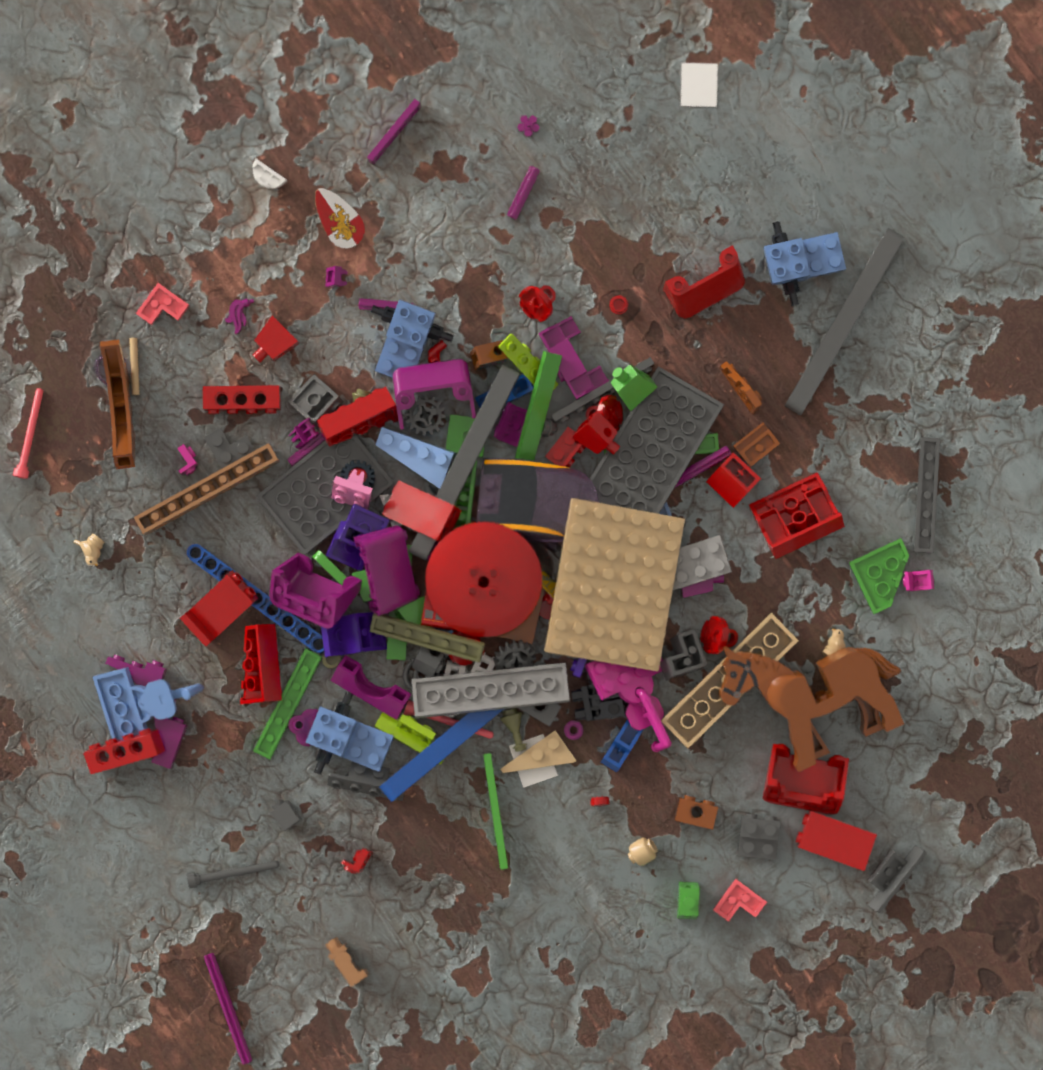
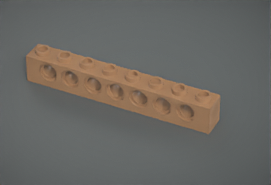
M268 443L135 516L134 519L142 534L146 536L280 461L272 446Z

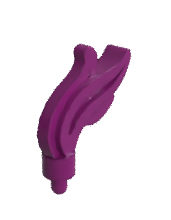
M254 299L235 300L231 303L229 317L225 318V321L227 323L234 322V333L236 335L242 330V322L244 327L247 323L243 309L254 303Z

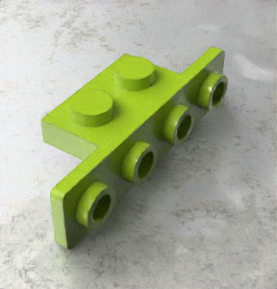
M509 334L499 345V349L534 385L540 360L530 353L531 350L524 343L522 344L513 334ZM555 381L554 389L558 386V383H557L556 381Z
M382 712L375 724L376 729L393 735L395 740L418 753H421L435 741L436 733L433 732L434 730L427 725L422 726L417 723L415 718L409 715L405 716L402 714L401 718L396 720Z

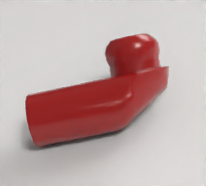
M442 339L428 350V363L441 361L440 352L447 347Z

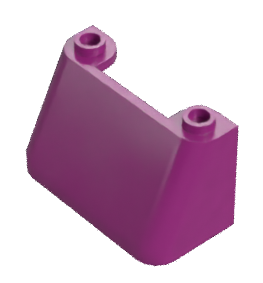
M398 525L354 537L355 546H360V557L364 561L371 592L369 598L372 600L368 601L370 611L378 616L417 600V596L420 595L419 588L414 582L406 545V540H408L405 529L402 530Z
M297 553L272 570L270 600L278 608L329 629L340 620L361 590L362 580L354 576H348L344 579L343 585L313 573V563L310 558Z

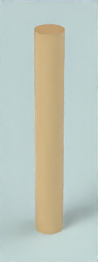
M130 338L132 395L136 396L140 395L137 338Z

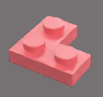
M157 283L136 314L150 325H153L163 310L179 321L188 309L189 304Z
M735 879L713 908V911L728 922L740 906L754 917H757L767 901Z

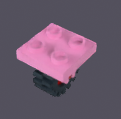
M354 460L350 461V464L346 463L345 468L343 467L340 477L336 476L334 479L331 498L340 504L346 503L352 506L356 504L368 510L372 487H374L375 471L374 469L371 470L372 466L370 464L366 466L367 462L365 461L361 464L360 460H357L356 463H354Z

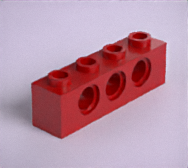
M279 385L203 386V410L208 411V414L211 415L219 414V411H227V414H238V411H246V414H257V411L275 414L276 410H281V387ZM260 395L266 397V402L262 405L256 403V399ZM221 396H227L228 398L225 405L218 404V399ZM246 396L247 402L244 405H239L237 403L238 397Z
M150 728L139 731V734L135 736L133 733L122 736L123 739L118 741L117 738H112L105 741L106 744L100 745V742L90 745L89 750L83 753L90 774L161 754L165 751L158 729L151 731ZM138 742L142 744L143 748L139 747ZM121 746L125 749L126 753L122 751Z

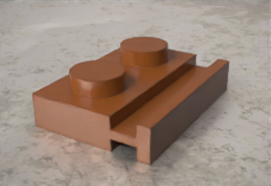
M762 422L733 445V447L751 468L781 443L766 427L765 423Z

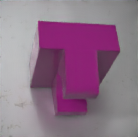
M340 266L326 268L325 287L333 288L347 285L346 281L341 280V275H346L348 272Z

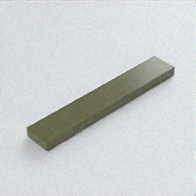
M375 613L373 614L369 631L478 663L482 660L485 647L483 642L384 614L380 616Z

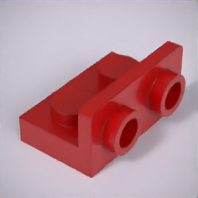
M567 427L545 458L554 465L568 467L567 469L569 470L575 462L574 456L577 452L581 454L586 447L572 438L575 431Z
M367 848L357 850L353 858L355 863L343 860L341 864L345 865L344 869L352 874L363 872L373 851Z

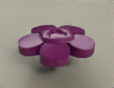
M526 115L520 118L521 123L517 126L518 131H524V135L527 137L532 135V131L538 132L539 125L535 124L537 122L535 116H530L529 120Z

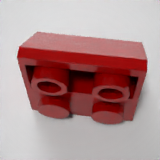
M733 452L710 476L706 483L734 508L761 478Z

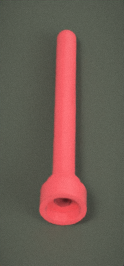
M38 388L35 392L20 463L17 465V468H14L13 476L28 479L30 471H28L27 463L43 396L41 388Z
M408 700L404 715L415 716L414 701ZM444 715L425 717L450 726L455 725L459 721ZM483 728L475 733L489 739L494 736L492 731Z

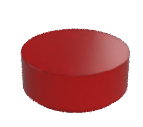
M607 796L591 798V807L610 805V798Z

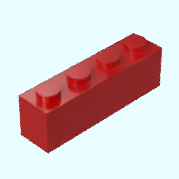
M384 387L382 389H375L365 397L357 398L349 405L339 407L337 411L331 414H324L317 420V423L328 446H332L351 439L355 433L362 435L368 433L371 427L377 426L379 429L385 426V422L392 420L395 423L399 419L396 404L388 389Z
M275 624L245 626L244 652L246 653V659L242 665V669L245 670V679L241 681V689H244L243 698H240V705L282 700Z

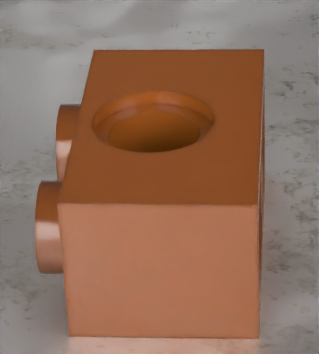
M687 795L684 796V799L679 798L675 821L713 830L718 807L714 806L715 802L703 800V803L695 802V797ZM699 806L702 809L700 817L692 815L691 810L693 807Z

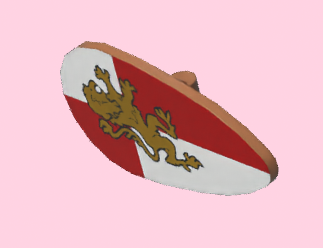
M318 188L315 192L316 209L329 239L341 248L356 246L362 240L365 233V225L362 218L337 194L324 188Z

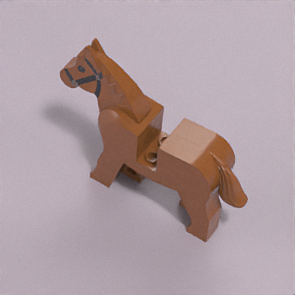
M724 647L727 658L722 663L725 679L719 690L721 700L727 705H734L739 701L741 693L747 692L753 686H757L767 703L775 711L787 718L790 741L794 748L793 765L798 772L815 765L816 759L830 753L812 724L811 719L833 712L852 699L859 706L861 714L860 731L865 737L882 729L888 732L904 725L894 698L885 690L879 679H890L900 674L901 669L875 650L845 647L815 662L827 691L820 690L814 693L813 697L805 676L798 670L791 671L784 664L768 656L753 652H734L728 647Z

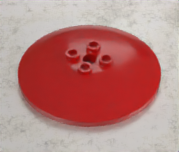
M494 522L469 523L448 533L434 548L426 569V590L435 612L453 629L476 637L498 636L518 627L533 612L542 588L541 566L532 546L515 530ZM485 576L489 579V584L481 586L478 583V579Z

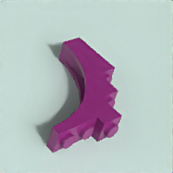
M115 654L114 657L108 656L106 664L116 669L129 667L132 680L136 685L146 687L149 682L164 680L167 669L163 668L164 664L155 660L152 663L147 662L145 669H143V664L135 661L129 664L124 662V657ZM174 716L173 719L169 717L161 720L154 717L155 728L159 731L165 751L154 756L152 763L172 769L188 725L183 724V719Z

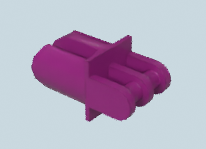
M310 417L295 426L294 430L289 433V437L297 434L291 439L293 443L301 440L295 446L297 449L302 448L319 435V432H316L314 429L315 425L311 424Z

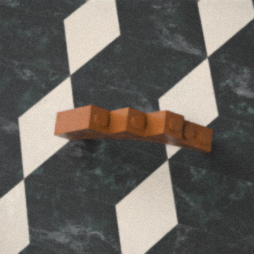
M119 340L101 341L100 349L110 404L113 459L116 469L135 467V432L132 423V403L129 394L127 365L124 362Z

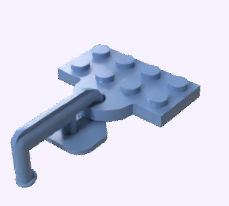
M129 667L93 676L111 737L117 738V741L123 739L122 736L133 733L135 736L139 734V731L147 729L146 722L152 719L153 716L159 720L172 717L176 713L174 699L183 697L189 700L192 696L202 692L204 688L202 684H195L171 690L170 685L165 680L149 682L146 687L134 685Z

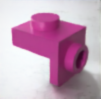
M183 444L177 449L187 462V465L181 468L179 472L181 475L186 474L188 476L196 471L195 467L198 464L194 459L196 454L190 446L187 448Z
M933 570L905 572L903 585L906 591L934 589Z

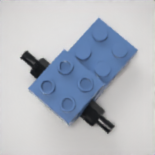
M780 221L772 223L775 235H772L773 244L764 246L763 249L772 285L783 284L784 293L789 295L791 306L799 305L796 294L800 292L798 282L846 270L838 232L804 240L799 238L788 241L786 232H782Z
M403 300L398 301L396 309L388 306L385 309L375 305L372 307L371 313L382 316V321L390 323L386 334L387 338L375 369L376 372L393 378V373L397 368L419 364L428 338L439 341L440 338L449 342L453 340L454 335L444 332V327L433 323L436 315L433 311Z
M346 691L343 701L338 702L335 712L321 706L318 710L306 743L320 748L316 757L318 763L314 770L317 774L321 775L325 764H329L333 754L378 772L381 771L394 736L349 718L348 715L351 710L349 704L353 696L350 692Z

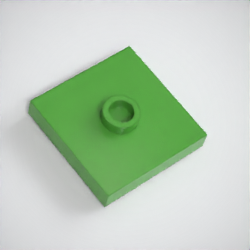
M450 414L446 442L447 450L458 454L475 418ZM484 445V447H483V449H482V451H481L479 457H482V458H483L485 445Z

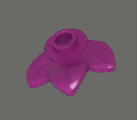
M307 709L301 715H295L289 720L288 726L290 731L296 735L297 742L303 746L310 747L306 740L318 713L317 709ZM300 721L302 724L301 728L299 729L295 726L296 722Z

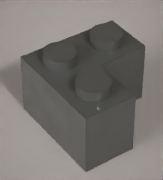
M695 629L677 634L671 638L670 641L675 656L668 657L660 662L666 681L706 667L708 664Z

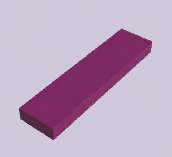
M414 99L370 152L367 160L371 164L377 162L421 108L419 101Z

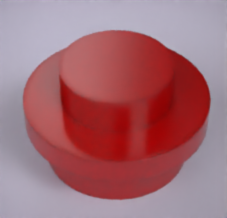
M620 295L614 296L609 303L610 310L617 315L624 314L628 309L627 299Z

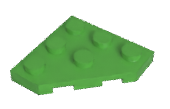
M901 538L849 562L873 615L892 606L909 558V553Z

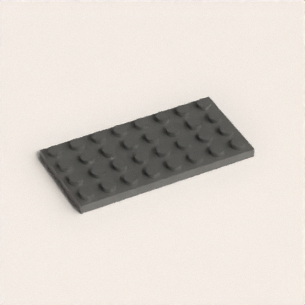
M658 366L651 377L658 387L629 413L614 438V441L620 445V448L614 455L608 450L606 451L581 492L580 497L591 502L659 514L724 407V404Z

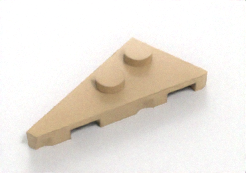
M554 731L500 770L502 773L534 769L574 763L576 759L558 733Z

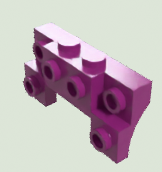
M572 316L544 329L538 335L548 352L562 355L557 376L561 382L565 381L575 399L578 400L609 380L600 365L588 372L586 371L569 341L581 333Z

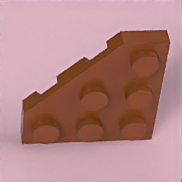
M726 361L720 365V370L750 413L754 414L762 405L761 400H763L759 392L752 390L746 378L738 374L732 363L729 364Z

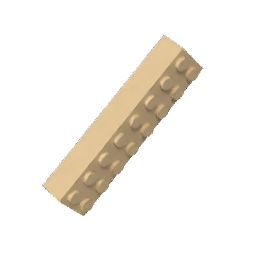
M770 613L732 651L753 652L778 661L799 640ZM727 656L661 720L662 724L687 749L732 706L725 704L719 696V690L725 679L722 663Z

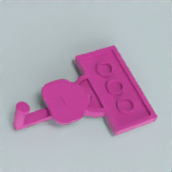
M592 661L585 665L601 700L618 693L621 699L628 703L626 716L630 725L635 730H643L652 725L659 740L652 743V751H663L671 746V741L661 722L664 717V710L658 698L651 696L654 685L652 676L662 672L661 666H659V671L601 661Z

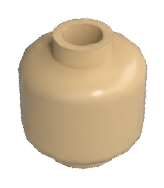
M642 837L630 844L628 857L633 864L637 863L639 866H644L656 858L658 849L652 839Z

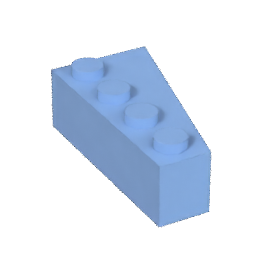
M388 427L381 428L376 442V446L439 489L456 455L455 452Z

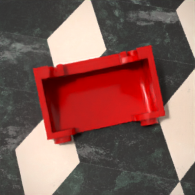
M733 245L720 253L719 261L721 267L718 268V271L691 286L680 276L673 277L665 282L663 290L679 317L690 318L743 288L745 277L738 254Z
M781 743L773 744L763 800L773 804L818 813L837 814L844 800L849 758H844L842 755H834L828 761L816 759L815 765L798 772L793 765L794 755L790 754L791 750L787 745Z

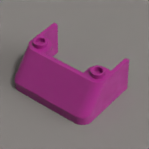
M452 359L400 367L394 371L393 384L400 430L404 429L402 410L410 409L414 405V393L452 387L453 395L456 399L460 401L470 400L472 419L476 418L469 366L465 360Z

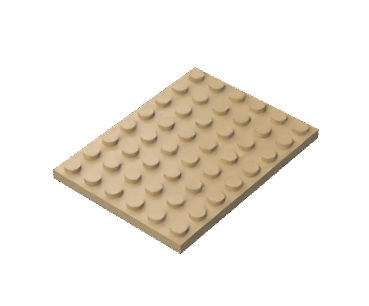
M571 498L544 652L659 671L685 519Z

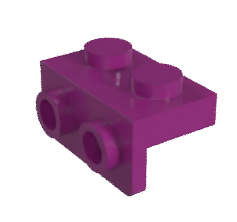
M508 402L502 411L499 424L495 427L494 438L503 443L518 447L527 410Z

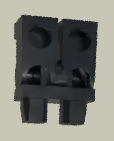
M594 684L583 686L581 689L571 692L573 702L582 700L584 702V708L574 710L576 720L586 719L587 721L625 716L623 700L618 699L604 702V699H600ZM616 693L605 699L617 698L620 696L618 695V693Z

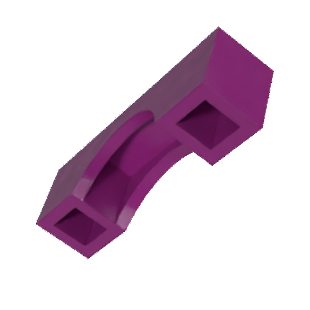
M347 655L341 660L330 680L396 720L411 696V693L396 684L387 688L374 685L365 677L362 664Z

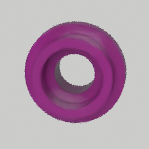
M569 721L564 727V733L567 738L576 740L582 736L583 726L578 721ZM575 726L577 728L576 734L570 732L571 727Z

